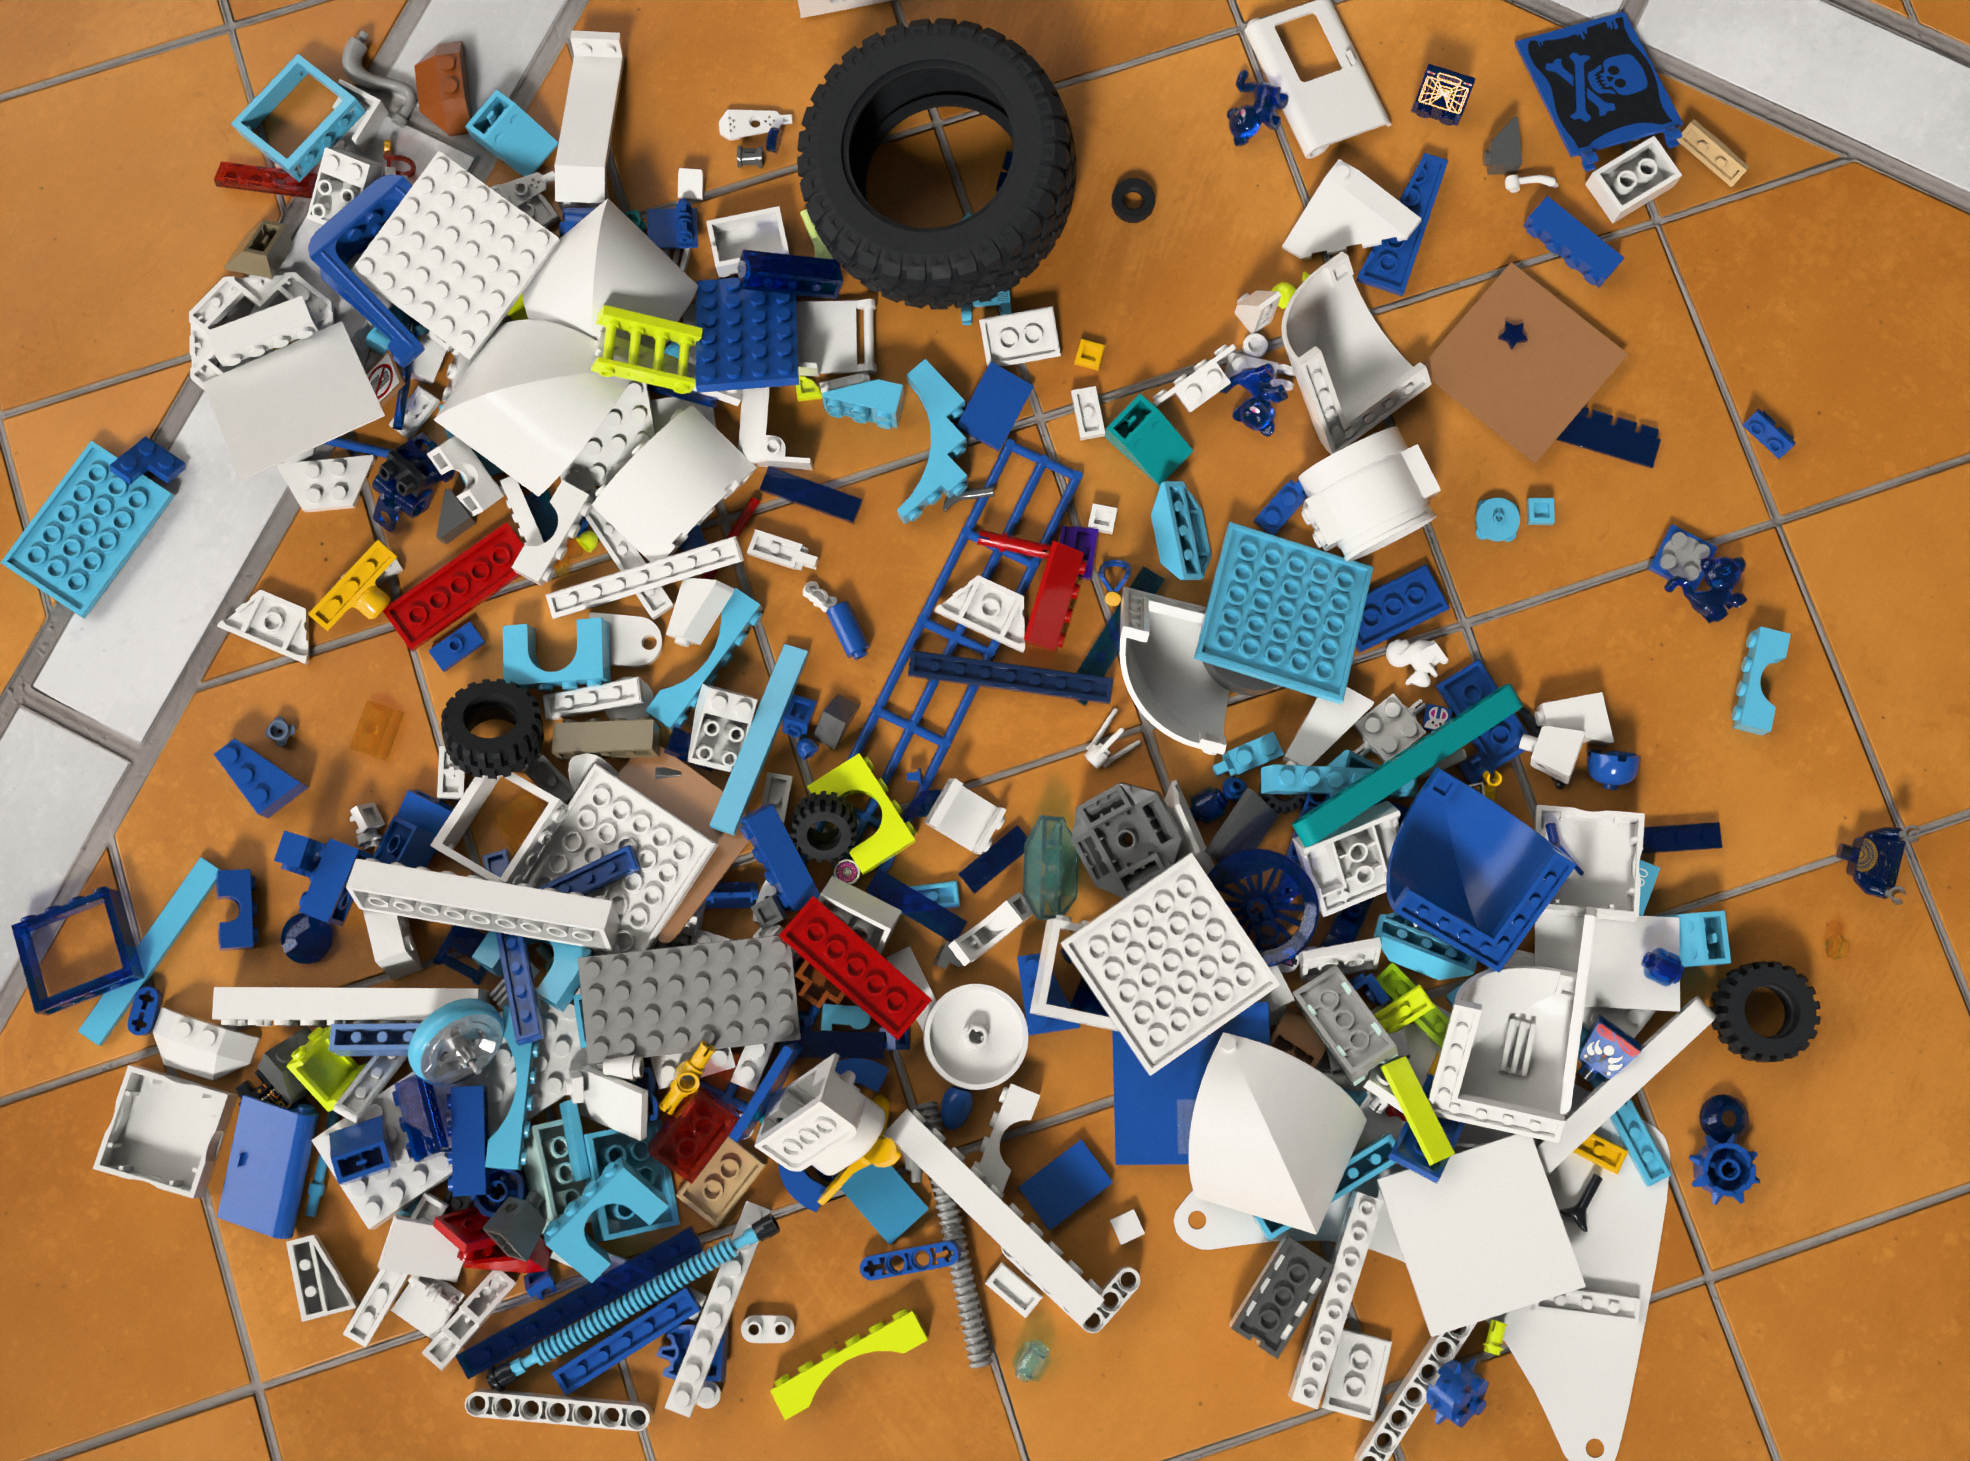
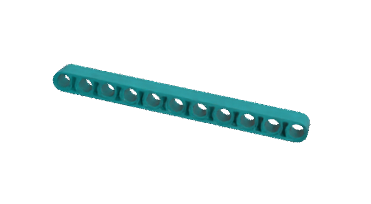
M1509 683L1493 691L1295 820L1292 826L1304 847H1309L1322 840L1521 709L1524 704L1513 685Z

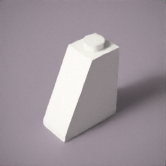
M683 579L666 635L674 638V643L680 646L689 647L690 644L701 645L732 596L734 588L717 580Z
M1602 692L1546 702L1536 707L1537 711L1534 713L1537 726L1541 728L1542 726H1552L1585 732L1584 743L1601 747L1608 746L1614 742Z

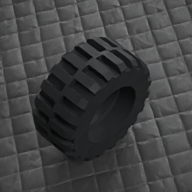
M484 679L482 683L476 684V682L467 685L468 688L458 690L455 693V698L451 697L448 700L441 715V729L445 749L454 765L459 766L460 770L465 773L471 771L475 777L482 778L484 775L488 776V779H496V776L503 775V777L511 776V772L514 771L518 773L525 769L526 763L530 765L536 759L535 754L538 755L542 749L544 731L541 709L536 698L531 696L530 691L524 687L520 689V685L512 681L506 683L504 679H497L496 681ZM487 720H506L515 725L508 733L495 738H482L471 733L478 724Z
M1776 961L1748 963L1726 973V978L1720 979L1716 985L1719 990L1712 993L1711 1000L1715 1001V1006L1710 1007L1717 1015L1715 1018L1716 1022L1711 1024L1713 1030L1720 1031L1721 1035L1718 1036L1722 1044L1727 1043L1729 1045L1728 1050L1733 1054H1740L1742 1059L1756 1062L1784 1061V1059H1792L1798 1056V1051H1805L1810 1046L1808 1040L1815 1039L1818 1033L1814 1026L1820 1025L1821 1016H1816V1009H1821L1820 1002L1814 1001L1813 995L1816 994L1814 987H1807L1805 984L1808 979L1803 974L1796 975L1795 968L1789 965L1782 966L1781 962ZM1758 987H1767L1775 992L1784 1006L1785 1017L1783 1025L1775 1035L1770 1037L1757 1034L1750 1027L1745 1016L1747 997L1753 989Z

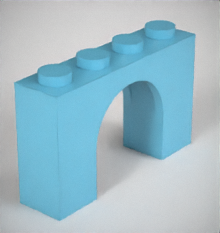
M603 618L577 619L576 655L567 667L555 672L544 671L537 661L535 628L528 624L503 626L504 680L506 683L512 681L519 684L520 689L522 687L527 690L537 688L538 691L542 692L553 691V687L562 686V689L572 690L577 689L578 685L587 684V687L602 686V683L611 682L609 622Z
M489 931L472 955V958L480 967L501 977L503 969L496 932ZM526 937L527 945L545 943L553 947L554 961L552 967L537 988L536 995L543 1002L564 1012L573 999V995L580 988L578 957L595 956L592 948Z
M621 1157L615 1162L609 1163L603 1170V1174L596 1181L590 1182L585 1187L583 1194L576 1201H571L566 1206L564 1213L557 1220H552L546 1226L543 1233L546 1246L591 1283L611 1265L608 1252L584 1231L586 1221L592 1212L607 1204H621L631 1209L650 1226L669 1207L665 1195Z

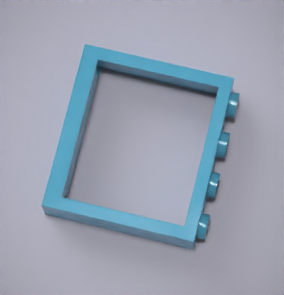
M297 54L237 116L231 125L245 140L300 182L322 159L325 147H334L366 111L354 96ZM307 74H310L343 101L286 159L253 131Z

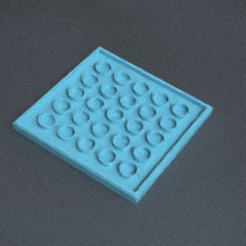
M1229 522L1193 659L1341 705L1345 696L1374 567L1357 561L1346 562L1344 557Z

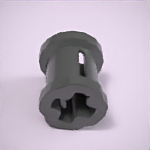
M738 145V168H742L743 165L763 168V146L743 148L742 145Z

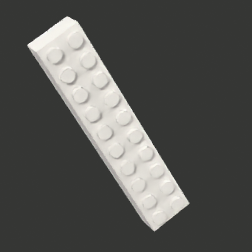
M367 858L366 860L356 859L346 885L356 905L362 910L606 951H613L620 926V920L613 901L606 897H585L578 892L561 893L553 888L537 889L524 883L512 885L500 879L488 881L482 880V878L475 875H468L467 877L458 876L450 871L434 872L421 866L410 868L397 862L386 864L373 858Z
M214 987L212 1019L221 1020V1025L246 1026V1024L272 1026L273 1021L274 1025L298 1026L300 1021V1025L324 1027L325 1022H327V1026H331V1024H351V1022L353 1024H377V1022H380L379 1024L422 1023L433 1011L456 1000L474 998L490 1004V991L479 988Z
M906 1109L884 1133L898 1143L900 1148L1083 1325L1105 1301L1101 1296L1104 1291L1091 1278L1088 1282L1081 1277L1083 1270L1073 1260L1067 1263L1061 1257L1064 1252L1052 1240L1047 1244L1041 1238L1044 1233L1033 1222L1028 1225L1021 1218L1024 1216V1213L1014 1203L1008 1206L1002 1200L1005 1195L994 1184L988 1187L982 1181L985 1176L974 1165L969 1168L962 1161L966 1157L956 1147L950 1150L943 1143L946 1138L936 1128L930 1131L924 1125L927 1121L925 1117L916 1109L912 1112Z

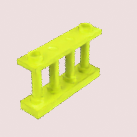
M603 305L597 314L596 324L603 325L606 328L603 358L597 357L591 366V371L598 372L604 377L616 376L673 389L674 392L680 394L690 393L696 386V379L687 377L690 347H695L696 341L702 338L703 328ZM617 329L628 331L631 334L628 363L613 360ZM641 335L653 337L656 340L653 369L638 366ZM666 341L675 342L680 345L677 375L663 372Z

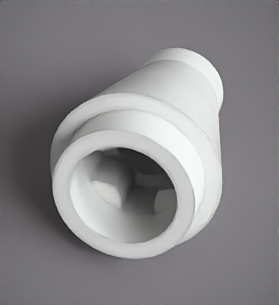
M636 1054L605 1059L603 1073L604 1075H612L635 1081L636 1078L641 1079L644 1073L643 1057H636Z

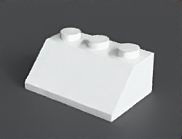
M834 876L831 877L818 899L879 954L883 952L902 912Z

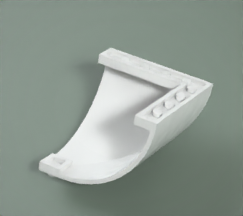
M607 199L560 238L561 241L523 291L522 295L529 320H541L560 324L597 341L600 332H606V328L603 325L596 324L597 314L603 305L678 322L691 303L698 285L611 200ZM616 330V336L630 341L631 334L628 331ZM641 335L640 345L655 350L656 340L653 337Z
M1343 251L1318 268L1299 286L1285 309L1281 326L1283 343L1319 440L1331 455L1350 445L1432 385L1427 367L1421 362L1413 367L1399 353L1376 323L1359 293L1352 276L1354 272L1349 257Z
M541 320L511 321L496 328L434 420L539 497L584 448L610 413L630 380L616 376L604 377L598 372L591 371V366L598 357L595 356L597 341L581 332L560 324Z
M1124 587L1120 612V661L1123 678L1134 703L1156 728L1169 737L1183 744L1202 749L1204 753L1209 755H1216L1217 753L1224 755L1227 746L1226 736H1224V725L1229 690L1219 685L1210 676L1202 661L1193 659L1206 607Z
M1514 965L1504 966L1499 973L1493 969L1485 970L1463 983L1454 1001L1428 1097L1436 1117L1559 1143L1565 1124V1115H1560V1102L1577 980L1576 972L1542 966ZM1509 1019L1537 1025L1526 1077L1499 1071ZM1514 1026L1506 1065L1511 1068L1519 1029L1517 1026ZM1526 1028L1517 1065L1518 1070H1521L1529 1030Z
M1223 1032L1204 1073L1191 1122L1189 1172L1195 1196L1199 1199L1317 1235L1367 1120L1356 1102L1340 1086L1312 1066L1269 1045Z

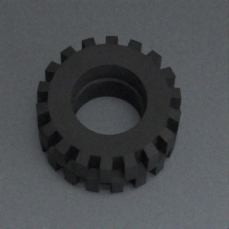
M821 791L820 795H816L813 792L810 793L809 799L803 797L801 803L795 806L792 815L791 838H793V843L795 847H798V852L801 855L806 853V858L809 860L816 858L819 863H822V860H827L829 863L834 862L835 857L840 860L844 857V852L848 854L851 851V846H854L856 842L857 815L856 811H853L854 806L851 802L847 803V798L844 796L838 798L835 792H832L831 795L826 794V791ZM819 821H829L835 824L837 828L831 832L823 833L814 830L811 825Z

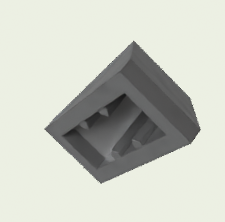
M837 694L823 711L813 739L836 750L860 705Z

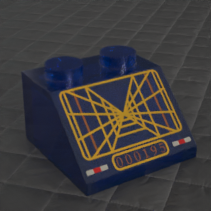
M1428 64L1418 87L1411 112L1416 113L1422 118L1439 120L1444 125L1458 126L1476 78Z

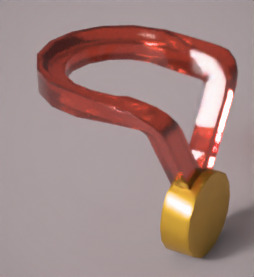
M385 140V153L383 157L387 160V167H391V161H404L410 165L411 169L405 172L395 171L396 175H406L408 178L414 176L416 173L414 161L405 156L393 155L392 140Z

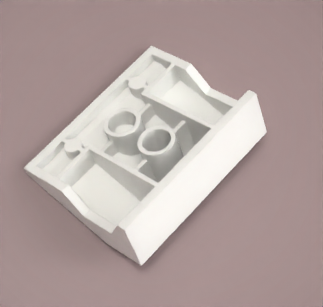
M1389 801L1370 807L1309 847H1304L1299 836L1293 838L1299 862L1323 917L1387 892V867L1392 846L1400 828L1398 818L1401 815L1400 811Z

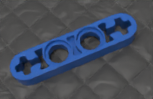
M947 1240L874 1254L861 1261L860 1272L867 1280H878L947 1267L960 1260L961 1248L956 1242ZM946 1246H948L949 1250L954 1251V1255L950 1257V1260L948 1256L936 1259L935 1253L945 1251ZM920 1250L926 1251L930 1257L929 1263L926 1266L920 1265L917 1261V1253ZM895 1255L901 1256L904 1260L902 1270H896L892 1266V1258ZM871 1260L874 1265L885 1262V1268L876 1270L875 1275L872 1270L868 1271L867 1266L871 1264Z

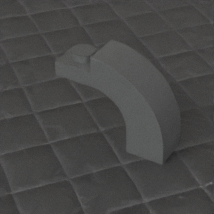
M1203 662L1210 676L1219 685L1231 692L1254 696L1266 694L1277 687L1276 684Z

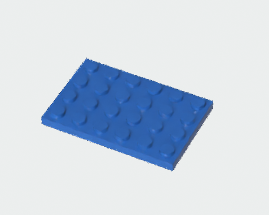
M795 273L697 281L696 327L703 328L702 338L696 341L697 393L799 385Z

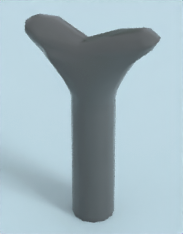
M994 487L969 489L959 496L954 494L951 498L946 497L943 510L944 512L948 511L951 506L961 500L995 497Z

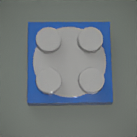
M1672 524L1669 526L1648 570L1694 593L1718 547Z

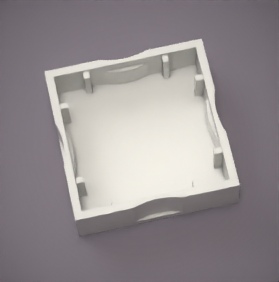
M1537 805L1534 830L1577 864L1543 911V914L1585 917L1586 907H1592L1597 910V919L1636 922L1639 918L1641 888L1639 861L1643 850L1645 813L1608 810L1590 812L1572 807Z
M128 1065L116 1100L113 1119L104 1134L93 1169L126 1179L142 1180L159 1189L186 1197H204L238 1094L146 1067Z

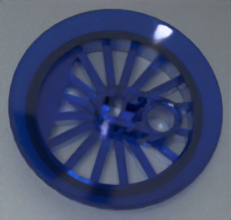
M1248 849L1229 855L1216 864L1207 876L1217 891L1219 890L1241 900H1224L1228 907L1241 908L1232 911L1235 917L1245 914L1238 921L1241 926L1250 919L1245 933L1249 936L1253 927L1256 934L1255 948L1268 967L1289 961L1298 955L1310 942L1319 919L1318 896L1308 874L1291 858L1271 850ZM1274 868L1263 890V872ZM1279 869L1289 875L1268 893ZM1257 874V889L1252 879V875ZM1246 878L1250 890L1241 881V879ZM1292 880L1298 886V889L1275 896ZM1234 883L1244 894L1225 885ZM1300 894L1303 899V904L1278 903ZM1256 901L1260 905H1265L1262 911L1259 908H1254ZM1279 910L1303 911L1302 921ZM1278 918L1286 922H1289L1297 926L1298 928L1293 934H1291L1278 920ZM1271 925L1276 933L1271 936L1263 933L1262 927ZM1281 932L1285 936L1286 940H1284L1281 943H1277V939L1279 938ZM1261 943L1271 944L1272 946L1261 947Z

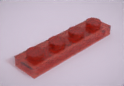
M221 161L214 182L217 187L312 199L318 175L308 173L298 182L283 169Z

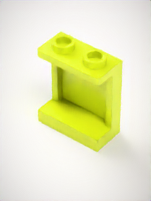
M331 1026L325 1028L318 1027L308 1036L309 1041L305 1046L298 1047L291 1054L293 1059L286 1065L327 1111L333 1110L337 1101L367 1065L366 1063L359 1066L351 1056H338L329 1051Z

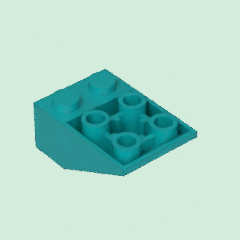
M1141 393L1119 414L1105 431V438L1159 487L1194 451L1159 409Z

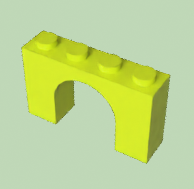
M860 753L808 785L807 788L811 793L815 792L816 795H820L821 791H826V794L829 795L835 792L838 798L856 793L866 794L879 803L882 809V822L879 829L873 836L849 852L862 874L866 875L916 843L913 836L917 833L909 821L903 822L900 817L903 811L895 799L890 801L885 794L889 789L882 778L876 780L872 773L875 767L868 757L863 759Z

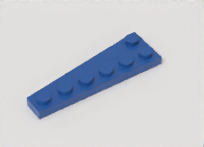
M1427 153L1424 154L1399 202L1421 218L1420 224L1407 240L1397 242V237L1383 239L1381 240L1382 245L1374 246L1358 274L1357 282L1403 296L1449 160Z

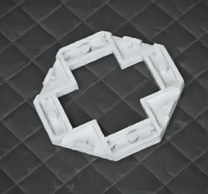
M296 272L275 275L273 279L249 275L246 278H235V276L223 277L189 311V322L191 324V335H189L192 362L190 378L205 391L203 382L223 374L221 370L212 364L216 356L206 331L213 329L244 296L261 310H264L279 294L288 300L303 296L310 308L318 331L334 325V305Z

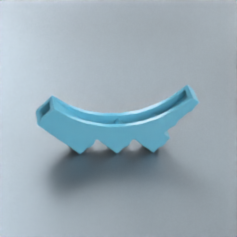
M926 359L906 374L908 384L918 395L927 412L931 427V446L928 463L920 482L911 496L897 509L898 516L905 525L910 520L912 522L917 520L922 515V510L929 504L932 506L937 503L942 497V493L949 499L954 494L959 496L967 489L968 484L967 475L952 460L962 456L967 447L966 437L952 423V421H958L966 408L965 400Z

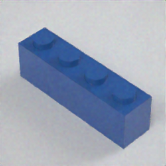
M1548 196L1532 212L1523 225L1530 236L1542 241L1550 252L1558 254L1564 259L1568 267L1579 271L1584 275L1588 283L1596 285L1598 288L1601 287L1624 259L1622 255Z
M765 804L739 819L742 824L740 830L745 839L751 841L754 847L752 853L755 859L762 863L766 869L764 873L765 878L771 886H775L778 892L777 897L783 909L786 908L789 911L795 912L805 906L813 896L816 899L820 896L774 805Z
M487 1086L451 1087V1094H447L446 1099L447 1109L451 1110V1121L447 1122L448 1137H452V1148H448V1163L452 1164V1175L448 1177V1189L453 1191V1197L490 1194L489 1168L485 1167L489 1140Z

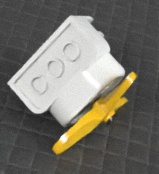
M837 1053L825 1059L770 1098L754 1145L757 1149L791 1171H802L812 1165L828 1176L840 1172L817 1200L821 1205H824L858 1170L870 1164L876 1167H888L895 1164L901 1156V1148L898 1143L888 1137H883L889 1116V1100L881 1094L875 1097L873 1101L860 1093L858 1087L853 1085L855 1074L852 1071L848 1070L842 1075L835 1072L839 1059Z

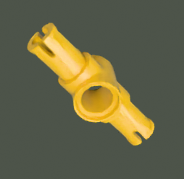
M702 1041L692 1058L677 1066L675 1070L676 1077L670 1084L671 1089L659 1104L662 1111L665 1112L668 1109L667 1113L673 1115L682 1099L698 1089L700 1085L699 1079L705 1071L704 1067L713 1053L716 1052V1048L713 1045L709 1044L707 1047L708 1042ZM685 1075H691L694 1077L693 1079L688 1081L682 1079V1077Z

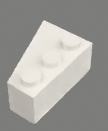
M363 910L375 962L393 980L423 970L409 928L408 918Z

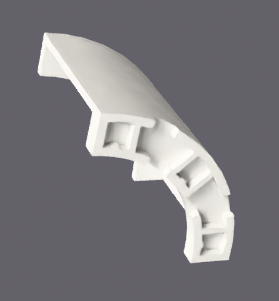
M693 405L684 411L681 408L678 409L670 418L671 421L645 445L640 443L632 451L634 456L614 476L608 485L603 484L596 491L595 495L597 498L591 505L650 562L674 555L689 537L687 534L697 524L700 525L715 510L716 504L723 498L726 500L745 484L757 469Z

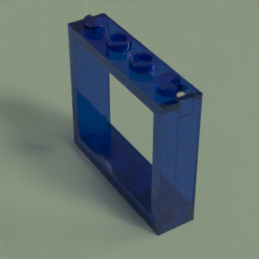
M106 886L93 890L91 895L71 898L68 904L48 907L44 910L45 913L37 916H25L20 919L21 922L11 925L36 1014L48 1016L145 978L120 891ZM104 903L123 968L48 997L30 932Z

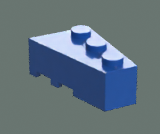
M235 738L214 753V756L257 814L269 818L309 788V786L296 779L290 773Z
M1041 953L1018 956L1017 963L1028 1036L1081 1028L1079 1023L1030 1013ZM1052 971L1046 1004L1071 1009Z

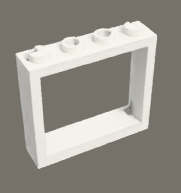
M511 772V776L504 777L546 801L548 805L500 878L454 851L463 834L503 775L496 776V779H488V776L484 775L482 778L475 777L430 846L488 881L500 879L512 885L523 883L525 874L536 863L538 854L543 846L551 840L552 832L558 823L563 821V815L567 811L568 806L557 797Z
M1056 915V919H1048L1030 1013L1119 1032L1110 1017L1046 1004L1060 929L1076 932L1090 922L1081 920V923L1077 924L1071 922V917Z

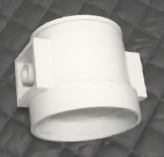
M1391 427L1363 438L1321 460L1298 477L1308 497L1303 504L1301 515L1307 525H1312L1314 529L1312 536L1318 548L1323 547L1325 552L1338 546L1342 550L1346 562H1351L1373 553L1437 518L1436 513L1433 512L1429 500L1435 498L1441 489L1418 444L1408 448L1398 427Z

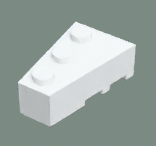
M318 1234L286 1242L302 1322L359 1307V1303Z

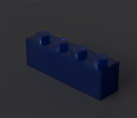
M742 250L737 267L740 287L745 290L837 299L843 284L840 264L834 259Z

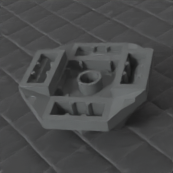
M1121 782L1076 807V819L1071 841L1094 885L1124 899L1176 863L1185 838L1159 791ZM1126 833H1130L1132 835V845L1127 843L1125 839Z

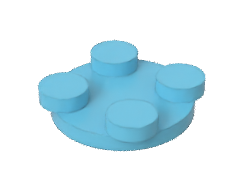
M1491 498L1480 501L1475 515L1477 527L1475 534L1477 538L1498 542L1513 541L1520 525L1517 505L1504 498Z

